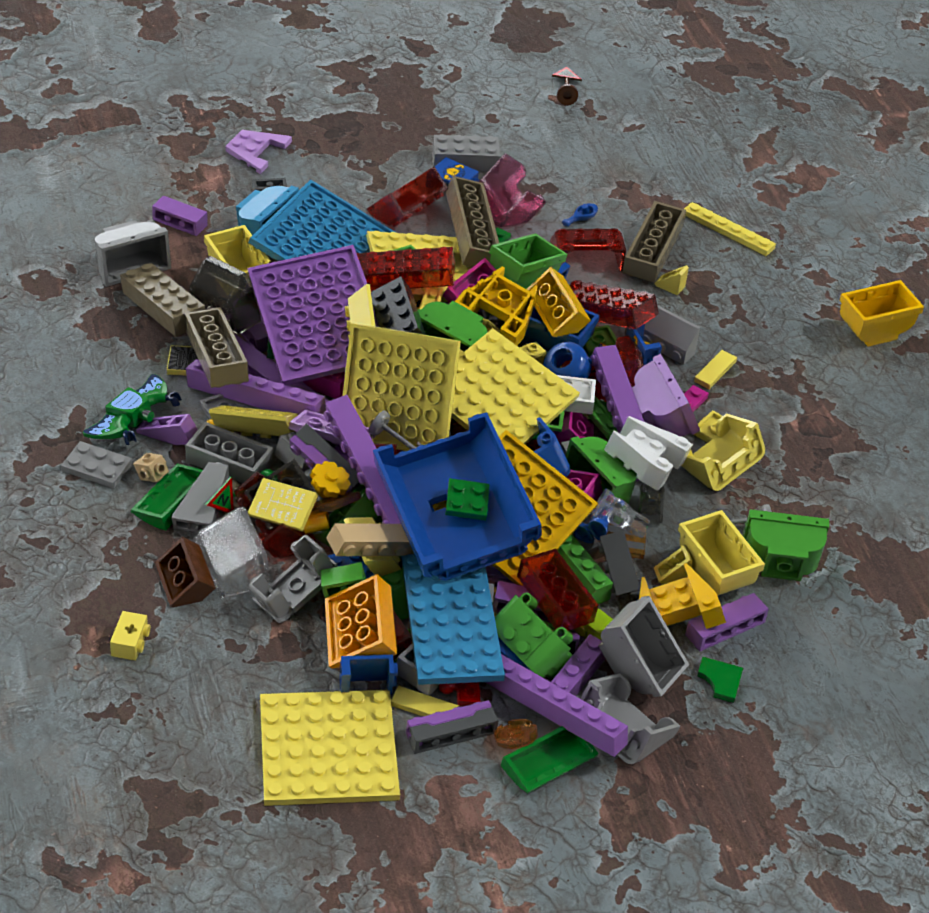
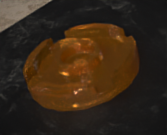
M528 719L510 720L507 722L508 725L503 727L502 724L494 732L497 745L506 749L528 746L538 737L537 725H533L532 721Z

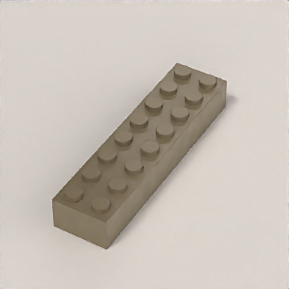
M452 176L446 195L462 264L472 268L484 258L490 262L491 254H489L491 245L498 244L499 240L484 183Z

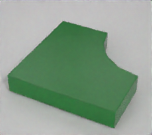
M702 657L697 676L706 680L711 685L714 698L734 703L743 667Z

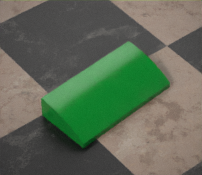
M177 463L131 509V513L144 522L166 531L173 524V513L203 470Z
M561 726L504 756L500 766L513 782L528 794L597 757L599 753L591 743Z

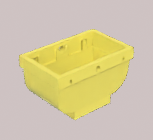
M245 225L204 235V243L207 246L212 267L216 272V279L229 298L254 292L247 268L272 263L264 252L248 243L252 234Z
M722 510L679 524L680 547L684 545L687 547L693 561L691 568L716 592L717 596L754 584L759 573L764 570L765 563Z

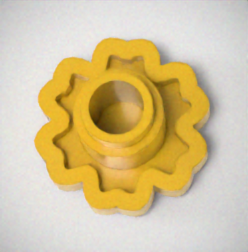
M324 461L322 465L316 464L310 473L312 478L311 485L322 498H337L339 494L345 495L351 485L348 480L350 475L346 472L345 468L337 467L335 462Z

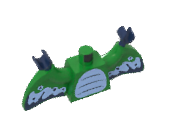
M151 374L139 389L134 390L128 387L105 406L106 415L103 419L85 429L83 436L93 439L124 437L125 444L130 445V441L137 442L134 431L129 430L128 427L134 428L143 420L151 422L154 418V412L151 411L152 405L170 401L172 406L176 407L180 405L179 401L182 399L178 392H172L168 395L165 381L158 375Z

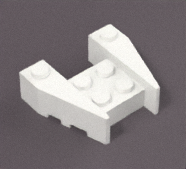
M628 416L620 434L613 431L604 450L613 458L617 457L622 460L627 470H634L637 473L636 477L640 481L658 491L665 484L672 468L674 467L678 470L684 463L693 444L684 437H679L676 434Z

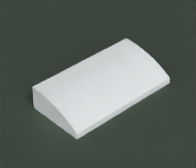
M557 375L580 392L579 397L565 411L593 414L596 380Z

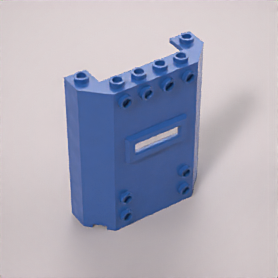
M487 412L468 418V431L459 432L453 436L438 439L435 442L420 445L417 448L402 451L394 455L392 444L373 450L375 465L424 577L430 578L434 575L438 576L439 580L446 581L523 554L528 549L527 545L532 540L537 541L542 536L541 523ZM449 478L490 484L486 521L445 515L446 507L434 511L432 505L447 500Z

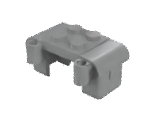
M304 535L298 541L292 543L291 549L298 560L270 585L262 573L254 577L249 584V588L255 598L252 597V600L278 623L286 621L322 589L321 570L338 567L328 557L325 550L308 535Z

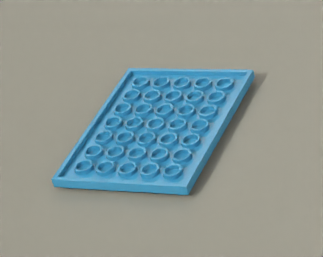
M309 180L250 237L248 243L277 261L354 245L364 272L373 262L366 238L367 231L389 233L395 231L316 182Z

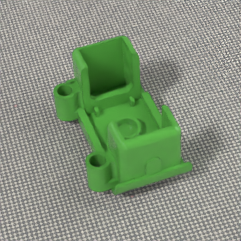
M523 593L520 597L515 595L495 616L498 637L532 672L542 678L546 676L553 680L572 657V654L569 652L571 648L567 644L572 642L573 635L564 627H559L553 632L532 611L537 608L538 600L530 593Z

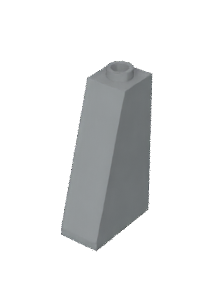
M220 462L207 463L173 513V529L213 535L219 509L205 504L228 480V465Z

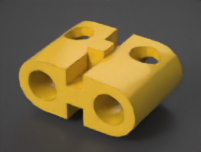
M323 508L311 511L304 527L305 534L330 528L327 509L319 512L316 511Z

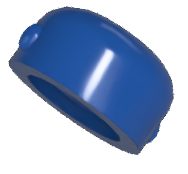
M574 342L556 344L546 353L543 360V366L554 374L588 379L592 369V360L585 350ZM572 360L569 365L560 368L562 363Z

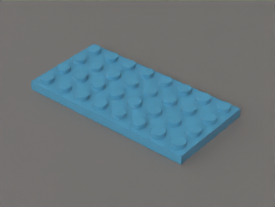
M415 554L401 556L418 685L504 681L505 673L486 567L444 581L439 580L438 576L434 575L430 578L424 577Z

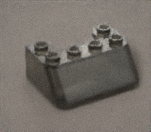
M212 256L205 258L190 284L189 293L205 305V310L209 307H221L232 331L238 335L260 323L261 317L250 277L245 272Z

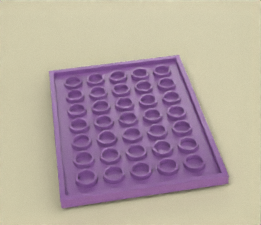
M354 245L247 268L282 383L290 385L345 372L349 345L348 335H350V332H347L346 320H349V317L345 316V306H348V298L367 284ZM374 311L375 326L379 327Z

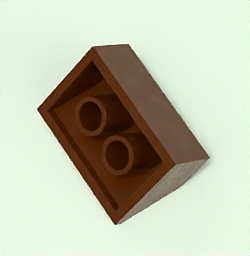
M181 537L155 562L168 602L173 608L201 602L216 589L200 545L191 540Z

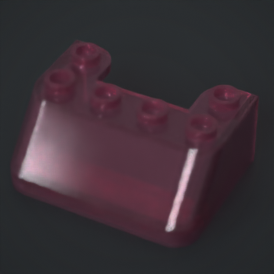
M506 153L479 181L484 183L493 221L498 227L527 223L547 203L544 197L539 194L536 195L529 190L524 194L521 192L518 184L525 178L526 169L522 163Z

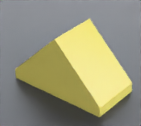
M686 265L661 275L654 283L655 286L678 295L686 285L689 267Z
M684 545L653 568L661 584L670 583L687 577L684 563L692 567L693 561L687 547Z

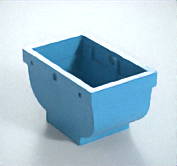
M291 185L290 187L271 186L262 191L254 190L236 206L238 226L245 225L253 235L299 191V188Z

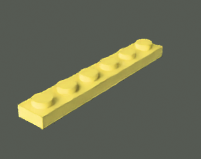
M692 202L684 208L686 210V217L764 256H767L775 249L776 243Z

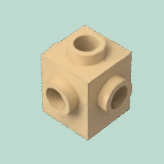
M146 453L133 463L140 480L158 482L169 472L162 455Z

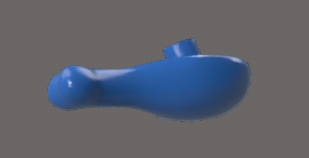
M588 203L577 207L573 216L563 219L562 224L568 227L576 221H585L593 218L598 211L597 205Z

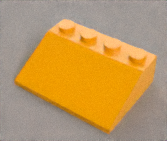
M378 574L325 598L328 662L331 669L340 668L341 656L392 654L394 656L397 654L391 586Z

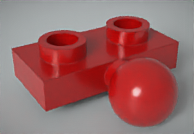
M479 682L438 685L439 690L443 694H451L453 691H457L459 706L464 707L481 702Z

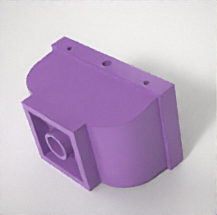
M659 354L653 357V361L637 371L634 377L635 386L632 387L644 422L676 434L679 437L699 432L700 428L690 404L662 355Z

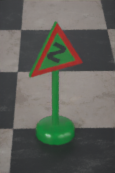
M264 469L258 475V484L233 492L232 477H229L205 505L234 515L233 497L258 489L263 478L279 482V479L273 470Z

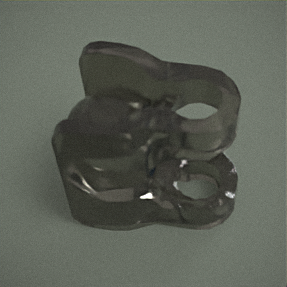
M645 483L640 486L637 512L638 521L641 520V515L644 513L648 516L658 514L659 523L663 522L664 486L658 491Z

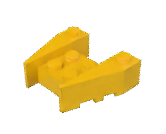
M502 266L492 272V275L488 278L479 280L475 286L466 288L455 302L474 313H477L481 308L504 321V325L500 328V334L518 346L525 336L536 301L538 286L535 285L531 291H528L505 278V267Z
M684 563L687 577L649 589L645 576L642 577L639 599L644 596H650L667 626L700 615L706 629L726 623L716 592L687 563Z

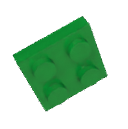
M449 478L445 515L486 521L490 484Z

